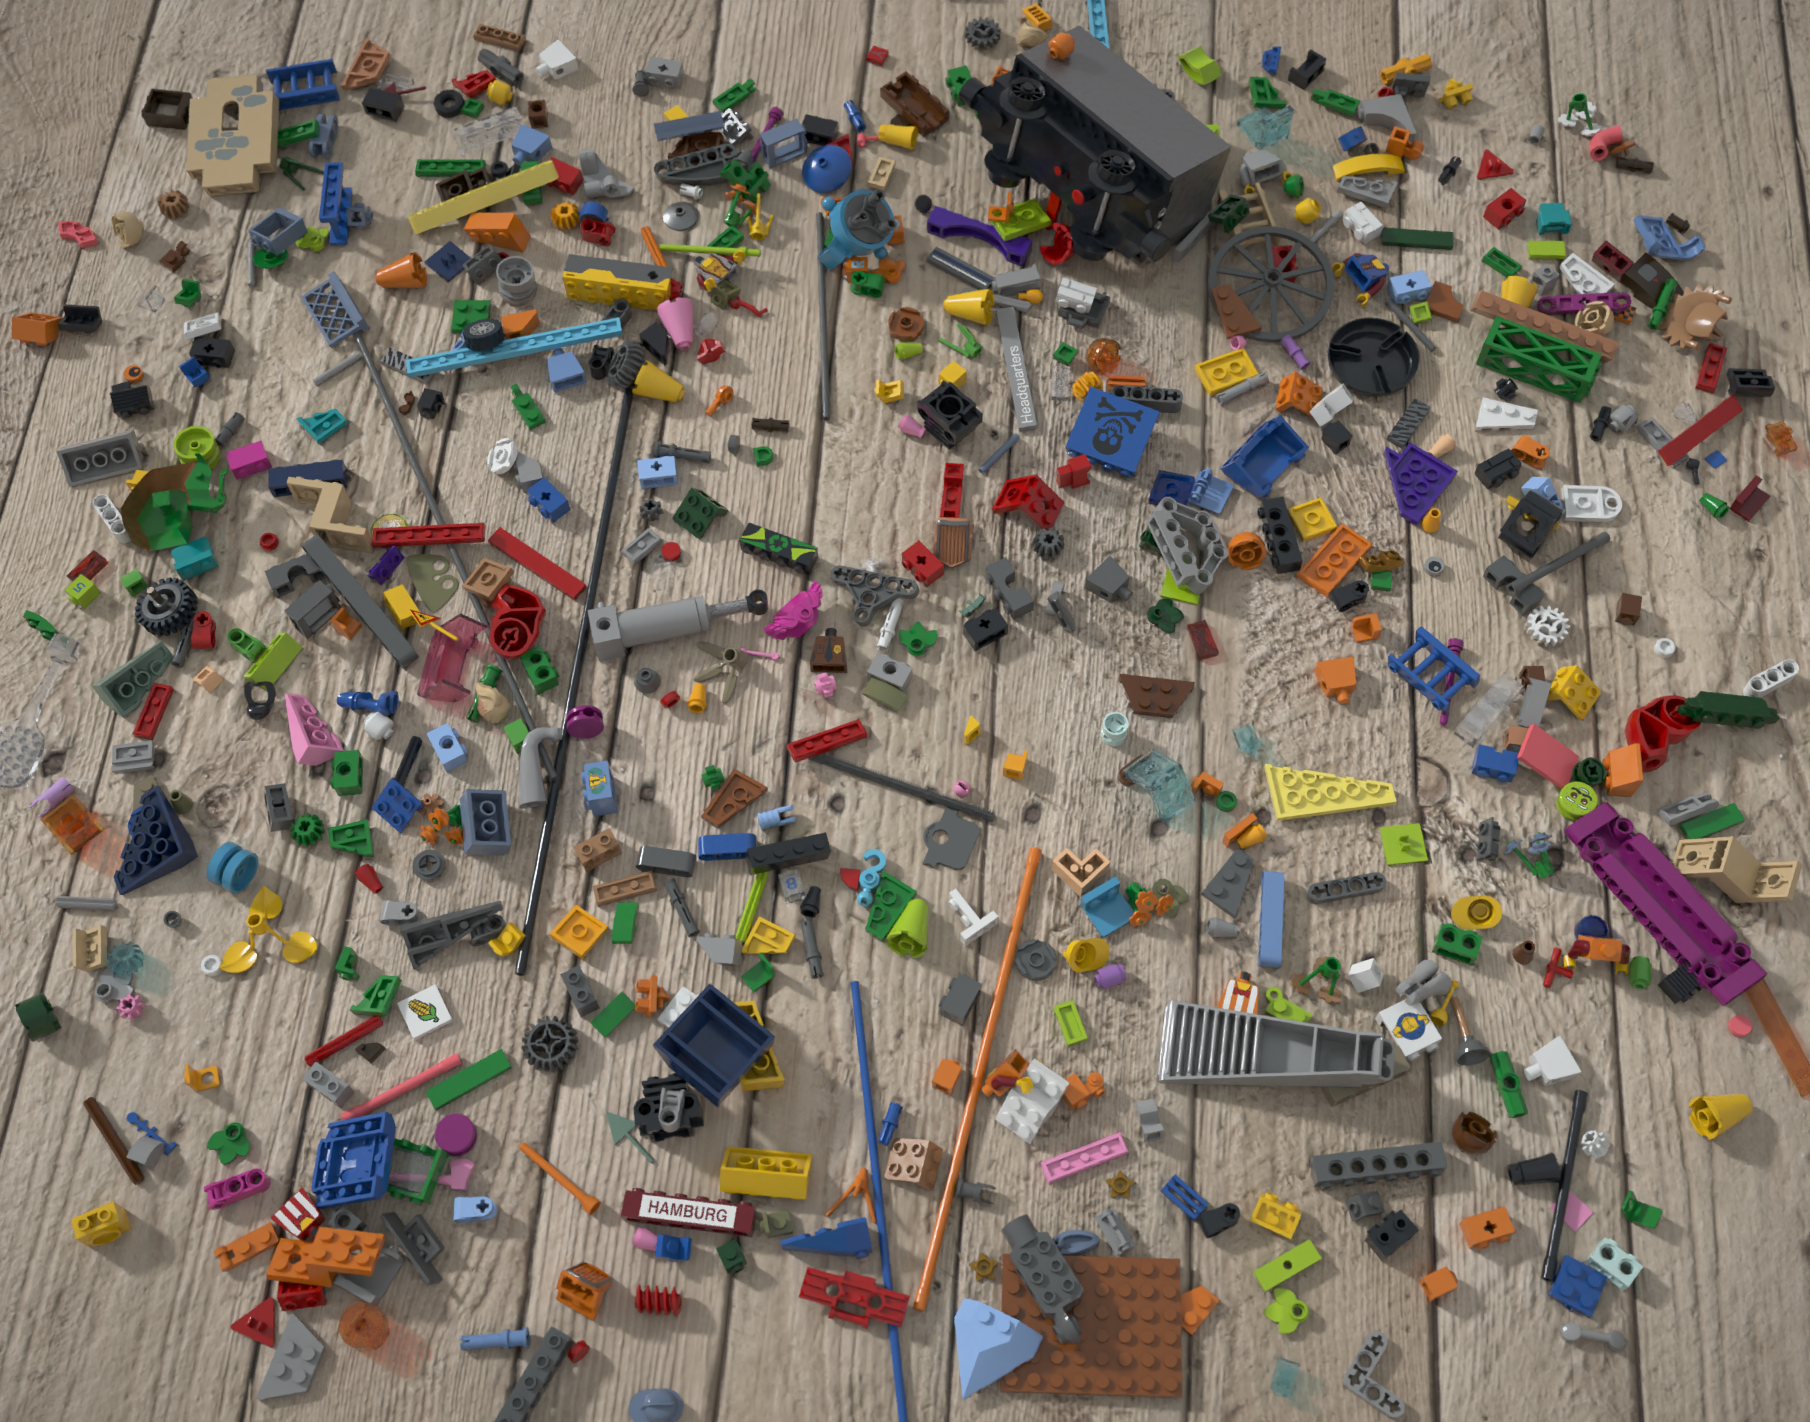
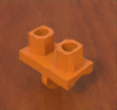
M651 975L649 980L640 979L636 983V993L646 994V999L638 998L636 1000L635 1011L645 1013V1018H652V1014L656 1013L657 1008L662 1009L663 1004L670 1000V995L664 993L663 987H658L657 993L658 976Z

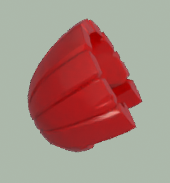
M1053 223V228L1056 231L1054 244L1040 246V252L1044 255L1043 258L1052 265L1064 263L1076 253L1073 248L1074 242L1070 236L1071 227L1063 223Z

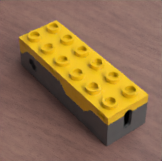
M573 254L568 255L562 275L568 299L604 303L607 305H613L618 299H626L630 307L643 310H657L658 306L667 300H670V303L674 302L675 298L682 295L683 290L682 283L675 280L673 267Z

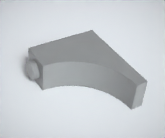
M1401 94L1361 101L1357 115L1361 119L1363 126L1377 125L1392 131L1394 126L1411 131L1409 141L1411 143L1414 142L1416 131Z

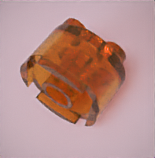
M361 1301L354 1303L346 1309L338 1325V1331L343 1341L360 1352L371 1351L381 1347L387 1340L390 1330L387 1315L376 1305ZM364 1324L368 1326L365 1330L362 1329Z

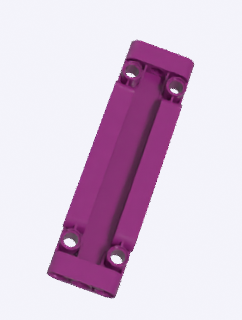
M1608 802L1601 804L1567 827L1564 834L1580 850V857L1584 861L1592 863L1594 873L1679 966L1689 961L1691 967H1687L1690 971L1686 972L1693 973L1697 978L1698 984H1700L1699 987L1708 989L1723 1007L1753 987L1768 974L1755 959L1750 957L1751 949L1745 943L1737 942L1738 936L1732 927L1644 834H1635L1633 832L1634 825L1632 821L1627 818H1620V815ZM1705 972L1709 973L1711 977H1708Z

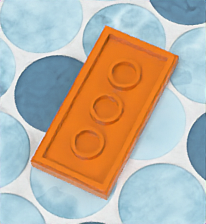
M1342 523L1301 568L1296 577L1328 598L1330 593L1337 588L1359 563L1360 557L1368 553L1373 544Z

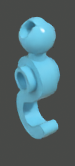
M877 849L868 850L864 854L865 861L877 858L880 862L878 865L863 871L859 877L860 886L863 888V891L859 893L857 902L862 907H868L872 904L873 896L871 891L878 888L880 884L878 874L886 867V857L884 853Z

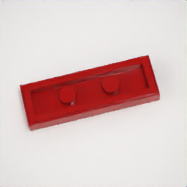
M1709 342L1696 383V389L1712 394L1715 392L1727 347Z
M153 683L132 733L134 737L148 740L154 739L174 691L172 686Z

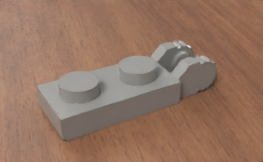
M1705 792L1659 808L1658 816L1669 826H1672L1702 813H1710L1716 810L1719 802L1716 799H1711V795Z

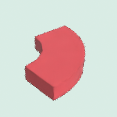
M74 221L58 222L59 233L62 239L75 240L79 243L81 249L99 245L95 234L89 227Z

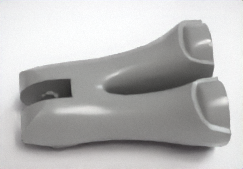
M1423 960L1415 967L1414 972L1399 984L1395 991L1400 997L1407 994L1409 997L1405 1002L1409 1006H1413L1431 996L1442 997L1446 995L1450 990L1451 981L1445 972H1441L1431 979L1438 971L1439 966L1432 960ZM1431 979L1430 981H1428V982L1425 983L1424 985H1421L1422 982Z

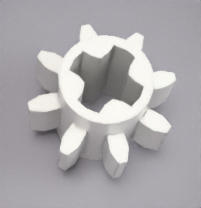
M1596 1130L1585 1133L1580 1142L1584 1153L1587 1156L1592 1154L1594 1158L1604 1156L1608 1151V1147H1610L1606 1135L1603 1132L1598 1134Z

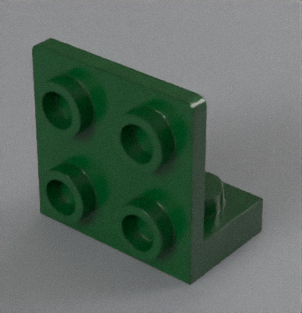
M691 488L672 519L695 537L702 539L715 516H725L728 509L704 491Z

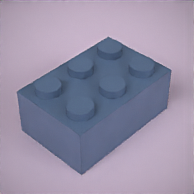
M466 789L459 799L465 854L505 855L511 847L506 791Z

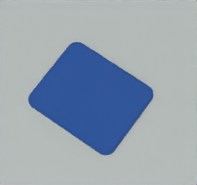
M1718 450L1705 457V460L1713 468L1727 461Z

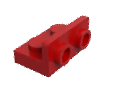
M279 1281L277 1300L282 1311L326 1305L327 1301L324 1295L325 1286Z

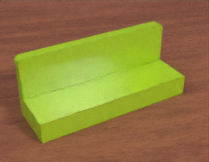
M286 632L278 633L244 675V678L248 682L269 681L274 684L301 651L302 646ZM265 685L260 686L262 689H264L265 691H267V688H266Z

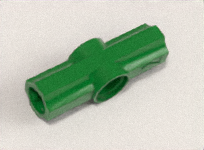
M1508 1051L1491 1054L1489 1059L1497 1081L1496 1088L1502 1096L1508 1117L1514 1119L1527 1115L1528 1110L1520 1089V1078L1515 1074ZM1504 1081H1509L1513 1088L1506 1087Z

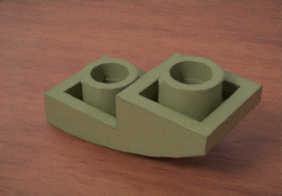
M873 677L870 678L862 693L877 704L881 702L895 712L900 710L908 694Z

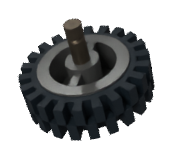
M168 577L166 581L160 579L159 585L156 582L152 583L153 587L145 589L147 594H140L142 600L137 599L136 603L139 606H135V616L138 622L152 635L157 634L162 637L164 634L169 636L170 631L175 634L177 633L176 628L179 627L182 630L184 622L187 624L191 622L188 617L194 618L195 616L193 611H197L198 608L196 606L198 604L197 596L183 580L178 578L172 579Z

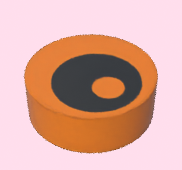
M131 365L125 369L124 377L131 384H135L143 379L144 373L139 366Z

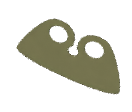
M416 554L407 557L408 569L419 596L431 612H436L449 600L458 586L456 578L452 575H444L438 580H433L434 575H441L447 571L449 567L448 560L443 556L432 554ZM441 560L445 564L444 568L439 571L434 570L433 563ZM451 579L453 586L450 589L442 588L441 583L443 580Z

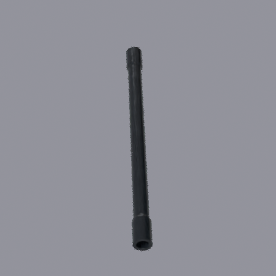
M1575 1090L1572 1116L1546 1257L1544 1258L1541 1279L1549 1282H1554L1557 1256L1581 1124L1587 1103L1588 1093L1582 1090Z

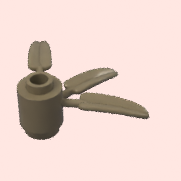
M698 642L697 646L700 649L718 658H723L724 662L721 664L716 663L695 676V682L705 681L718 675L723 671L722 667L725 665L732 667L731 674L727 676L722 696V702L726 703L731 698L737 682V676L734 675L735 670L743 669L747 665L748 655L734 646L725 649L707 642Z

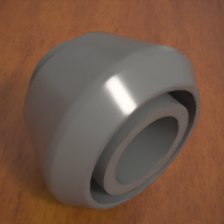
M650 668L639 670L634 678L635 688L642 693L654 692L660 685L659 674Z

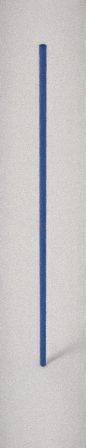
M852 981L851 991L883 1282L885 1289L893 1291L859 981ZM888 1324L899 1422H908L898 1328L895 1325Z

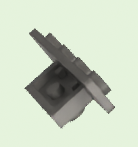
M395 1212L382 1214L380 1218L384 1223V1227L391 1232L396 1240V1244L403 1249L408 1256L409 1262L420 1273L421 1279L428 1285L440 1283L443 1279L431 1262L445 1247L421 1214L415 1215L405 1226Z

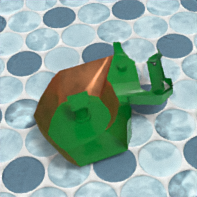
M194 453L198 460L196 462L150 470L133 488L121 506L122 522L132 543L149 551L188 544L193 527L191 510L216 514L225 506L227 496L224 492L228 467L220 473L219 492L216 499L209 495L212 470L201 454Z

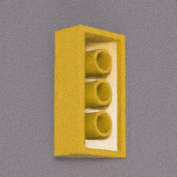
M727 1146L720 1168V1192L806 1200L810 1182L812 1154Z

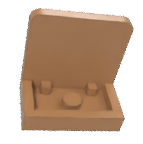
M895 1138L884 1177L889 1181L915 1183L924 1190L933 1191L943 1149L930 1140Z

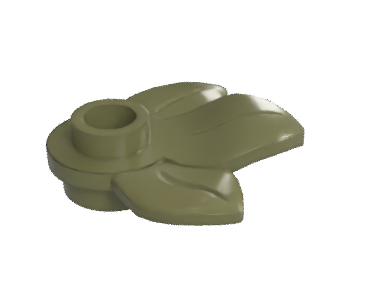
M1159 879L1153 884L1152 891L1159 899L1167 894H1170L1174 899L1172 908L1165 914L1175 918L1179 911V903L1189 901L1186 891L1181 886L1172 885L1167 879ZM1161 885L1166 887L1165 893L1160 891ZM1158 903L1154 905V909L1151 911V913L1157 912L1155 908L1158 905Z

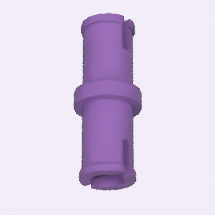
M1287 335L1281 340V343L1288 350L1290 358L1295 360L1301 370L1306 369L1311 364L1303 354L1301 346L1296 344L1291 335Z

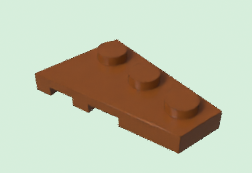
M1230 284L1212 288L1211 293L1226 340L1231 339L1233 336H1242L1262 330L1260 324Z
M733 769L701 817L708 823L720 828L768 791V787Z

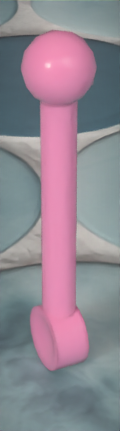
M744 647L740 648L747 654L769 657L773 661L779 659V654L776 652L768 654L746 650Z

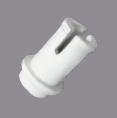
M684 183L680 186L687 189H680L681 195L691 196L695 200L701 199L703 189L700 186L694 187Z

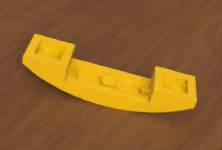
M1390 154L1357 156L1339 162L1332 167L1336 181H1341L1343 176L1354 177L1356 174L1386 171L1387 175L1405 172L1401 157Z

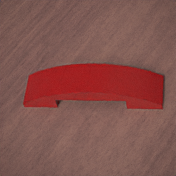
M945 463L940 517L959 518L964 464Z

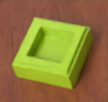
M1428 302L1409 307L1414 324L1432 320Z

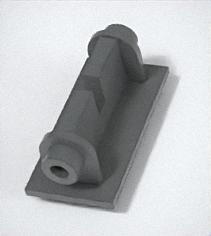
M1494 817L1480 822L1478 828L1477 860L1488 857V861H1496V858H1498L1499 844L1494 843L1493 840L1499 841L1500 825L1497 821H1494Z

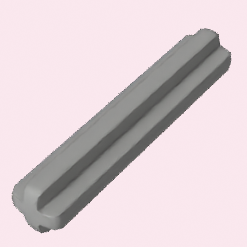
M58 896L55 905L58 908L114 911L117 907V901L110 898Z

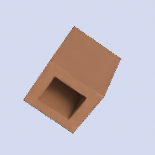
M1510 726L1505 734V750L1519 753L1529 728Z

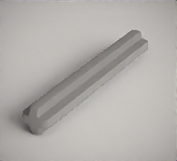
M964 287L962 293L971 292V291H977V290H976V289H972V288ZM994 294V305L1006 308L1014 307V310L1027 313L1031 309L1030 302Z

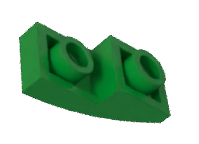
M25 611L23 617L28 622V625L33 629L39 630L44 639L49 641L53 639L57 641L62 640L60 634L45 618L34 612Z
M619 902L617 904L612 930V944L633 943L637 929L635 921L639 911L638 902Z
M622 991L590 1024L605 1038L635 1009V1003Z

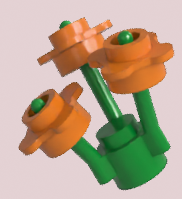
M459 804L447 812L436 808L434 813H429L428 818L435 828H432L430 825L426 827L420 826L421 839L428 844L430 842L434 846L436 845L434 841L439 837L437 834L438 830H441L443 826H447L449 822L452 825L460 824L459 827H452L450 831L446 830L444 835L448 837V841L452 845H464Z

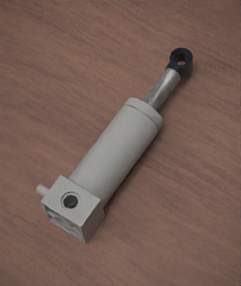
M757 589L753 590L749 596H745L746 598L710 606L708 603H704L703 595L695 598L691 597L617 613L615 605L605 606L604 602H600L597 604L598 608L588 610L598 660L600 662L626 656L624 648L710 631L709 622H711V619L720 618L724 615L739 614L743 611L755 615H763L769 608L767 594L763 590Z

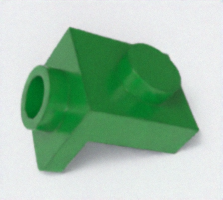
M183 279L181 281L182 290L174 297L175 304L192 307L201 298L200 283L195 280Z

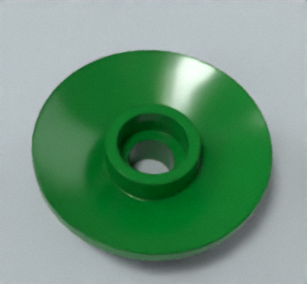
M262 248L255 253L253 262L259 268H274L284 263L289 254L287 249L275 255Z

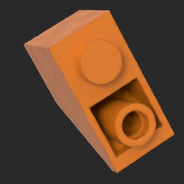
M536 309L501 316L506 340L528 336L540 323Z

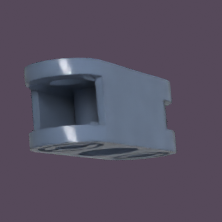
M318 114L316 119L320 123L319 136L311 138L309 153L312 158H316L317 155H323L324 158L329 159L338 130L337 115L330 114L327 121L325 114Z

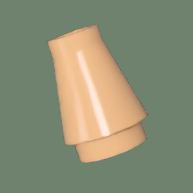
M1449 434L1442 435L1427 453L1439 458L1454 450L1456 442Z

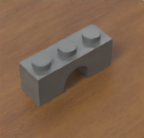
M307 554L265 570L271 589L277 598L295 591L293 580L299 575H308L312 583L326 578Z
M1504 555L1489 565L1483 575L1495 589L1526 576ZM1532 583L1514 594L1510 604L1524 616L1541 603L1544 594L1539 587Z
M1006 557L986 566L984 578L988 585H992L997 600L1002 601L1003 609L1007 615L1010 614L1014 620L1033 611L1034 600L1025 586L1017 590L1007 587L1008 584L1015 581V571Z

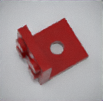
M1036 474L1006 480L992 510L996 514L1022 510L1041 529L1044 528L1046 531H1049L1050 527H1053L1065 502Z

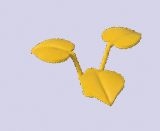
M263 886L256 894L249 909V916L246 919V924L250 928L248 933L250 934L251 946L245 941L232 944L225 952L219 968L228 973H241L249 970L258 958L257 954L253 951L255 948L254 934L263 935L268 931L286 946L283 949V956L290 963H300L314 955L317 951V942L309 933L303 931L294 932L290 936L289 941H286L268 926L267 919H274L280 914L283 902L277 894Z

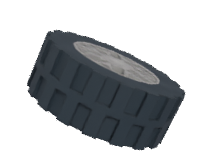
M497 319L474 321L468 324L463 329L464 331H462L466 347L472 351L493 349L505 340L502 324Z

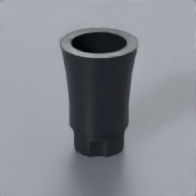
M1553 1152L1508 1165V1176L1513 1186L1560 1183V1170Z

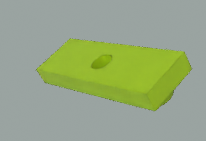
M1309 1239L1255 1270L1253 1274L1263 1291L1267 1292L1317 1263L1322 1258ZM1283 1264H1289L1290 1269H1285Z

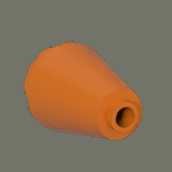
M414 252L377 271V275H375L376 283L382 288L425 287L424 285H427L426 268L420 264V262H423L422 258L418 253Z

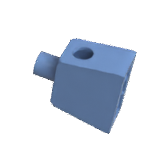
M522 124L511 145L515 156L513 162L521 166V163L524 161H539L552 149L550 136Z
M561 348L555 349L553 351L554 357L548 359L553 392L587 383L584 371L573 352L564 353Z

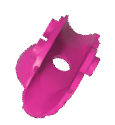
M814 581L807 592L802 591L792 598L772 617L775 621L763 628L764 632L773 639L785 640L787 636L791 638L803 636L818 620L817 608L821 606L820 599L823 597L820 584Z

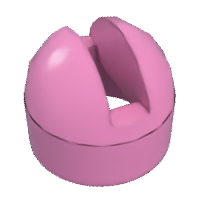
M1240 335L1233 336L1230 340V346L1233 350L1241 349L1246 346V340Z
M959 780L954 785L956 796L964 798L969 795L970 786L967 781Z

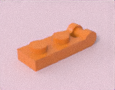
M269 1222L228 1245L217 1248L214 1253L216 1258L220 1259L222 1272H226L278 1245L280 1239L273 1223ZM234 1252L235 1257L229 1259L228 1254Z

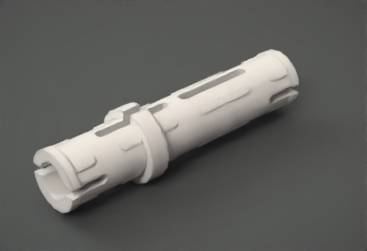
M900 598L891 603L885 624L880 630V639L876 648L881 652H888L890 642L895 636V627L904 605L903 600Z

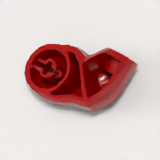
M507 583L500 589L492 603V608L497 613L493 616L489 640L496 654L502 658L513 660L520 658L536 644L539 638L540 626L546 615V609L536 594Z
M1677 695L1655 698L1647 705L1633 710L1629 715L1625 727L1627 744H1640L1642 773L1651 772L1661 767L1667 760L1669 745L1678 744L1700 727L1701 722H1693L1691 717L1682 716L1678 713V707L1685 705L1687 698Z

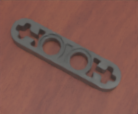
M1379 872L1315 883L1309 887L1307 898L1311 903L1321 904L1379 893L1386 885V878ZM1374 879H1376L1377 882H1381L1379 886H1376L1375 883H1370H1372ZM1351 883H1360L1362 889L1359 891L1353 890ZM1334 885L1339 886L1342 889V893L1339 895L1334 894L1331 891V887ZM1314 890L1321 893L1319 897L1312 895Z

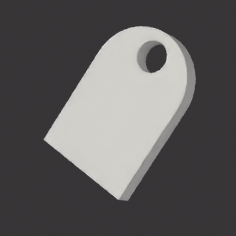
M1563 485L1562 487L1565 521L1609 522L1614 520L1621 511L1622 500L1618 493L1611 488L1581 485ZM1607 502H1613L1616 507L1608 506Z

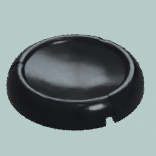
M1360 318L1344 324L1334 333L1328 347V364L1337 381L1341 385L1344 383L1347 389L1354 393L1368 397L1391 395L1406 387L1414 378L1420 362L1417 344L1407 331L1403 334L1400 331L1401 326L1391 321L1380 318Z

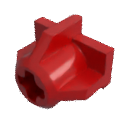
M707 338L701 342L696 358L704 365L707 362L718 360L721 354L726 351L721 341Z

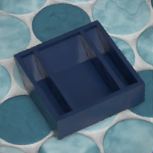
M709 983L658 1038L653 1047L671 1070L718 1108L773 1046L775 1036Z

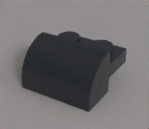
M1728 368L1727 377L1730 385L1728 393L1730 396L1734 394V396L1771 397L1775 390L1772 376H1767L1766 369Z

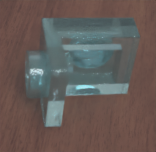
M1252 723L1232 730L1240 752L1252 754L1259 751L1258 747L1264 745L1262 741L1258 740Z
M1278 1357L1270 1381V1389L1274 1390L1275 1394L1283 1397L1287 1395L1293 1396L1300 1364Z

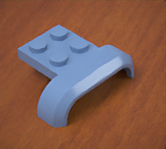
M1638 215L1633 220L1637 230L1644 238L1643 244L1652 257L1688 260L1699 255L1706 247L1700 236H1694L1690 241L1678 245L1663 218Z

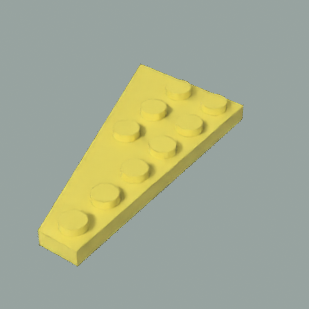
M1271 764L1264 765L1277 821L1391 806L1397 802L1392 783L1373 780L1362 781L1355 780L1354 777L1346 776V778L1336 777L1335 774L1310 770H1292L1290 767L1284 766L1279 768L1273 767Z

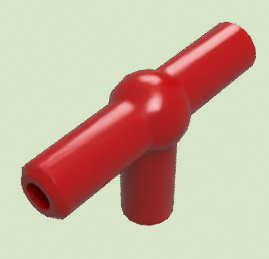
M1557 947L1553 949L1550 962L1546 967L1547 973L1543 986L1546 988H1551L1555 973L1569 979L1574 975L1573 971L1558 966L1562 950Z

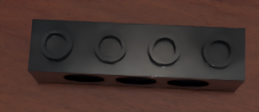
M1284 497L1261 500L1257 514L1258 518L1262 519V531L1268 539L1267 549L1272 553V566L1276 567L1278 574L1299 571L1303 560Z

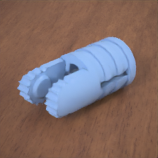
M788 805L772 811L757 813L761 831L796 822L795 817H789L780 821L778 814L793 810V806Z

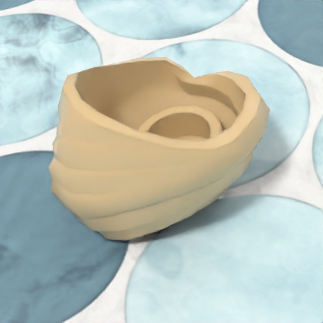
M1023 23L1018 32L1019 46L1035 47L1047 41L1046 32L1027 23Z

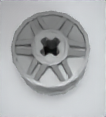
M513 256L502 260L498 264L496 274L500 296L503 300L514 305L525 304L531 301L537 289L534 269L530 261L523 257Z

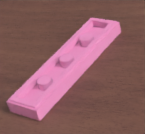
M1121 1132L1043 1161L1040 1165L1048 1184L1124 1156L1129 1151Z

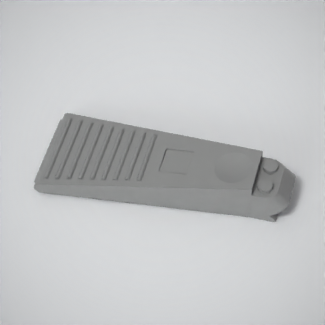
M1169 1000L1168 1007H1165L1157 1076H1159V1083L1362 1087V1085H1375L1392 1079L1395 1047L1391 1040L1384 1038L1383 1033L1359 1032Z

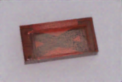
M93 550L66 576L72 582L81 574L91 580L109 562Z
M1206 620L1188 624L1187 630L1199 659L1204 660L1218 656L1219 651Z

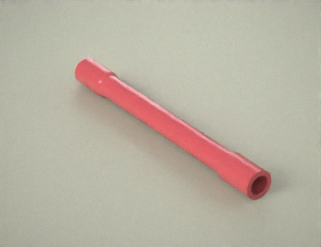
M458 1053L440 1061L439 1064L373 1099L340 1114L342 1120L364 1116L440 1074L447 1073L462 1065L463 1063Z

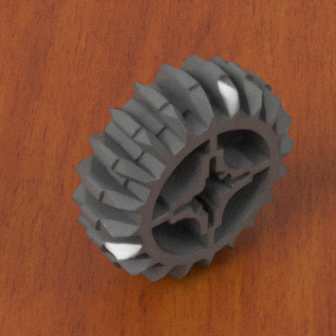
M627 340L619 346L608 367L609 383L621 389L628 388L630 384H633L644 362L645 349H643V346L631 340Z
M546 1016L544 1022L538 1018V1025L535 1026L531 1023L530 1027L532 1030H525V1034L528 1037L522 1038L524 1045L521 1046V1049L525 1052L523 1056L525 1059H528L530 1066L534 1065L536 1070L542 1067V1071L546 1073L550 1067L551 1072H555V1067L557 1066L560 1070H563L562 1064L565 1062L567 1065H570L568 1058L576 1057L572 1051L578 1050L576 1043L579 1042V1039L575 1036L577 1032L575 1029H572L571 1023L566 1024L564 1018L558 1021V1017L554 1016L552 1021H550L549 1016ZM552 1030L560 1031L564 1033L566 1037L561 1038V1036H554ZM542 1033H544L543 1037H542L541 1039H538V1040H537V1038H538ZM550 1038H551V1040L553 1041V1043H552V1046H550V1050H549V1048L547 1047V1045H549L548 1042H550ZM564 1048L563 1051L556 1056L557 1051ZM534 1051L546 1052L548 1058H541Z

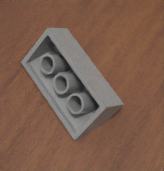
M134 429L60 447L57 450L69 487L143 469L140 446Z

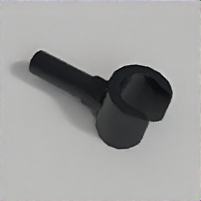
M1689 458V461L1686 463V469L1692 470L1694 483L1698 485L1700 484L1698 477L1700 461Z

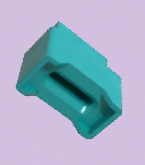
M1563 203L1540 204L1539 214L1536 219L1539 235H1544L1546 232L1569 234L1572 222L1569 210H1564Z

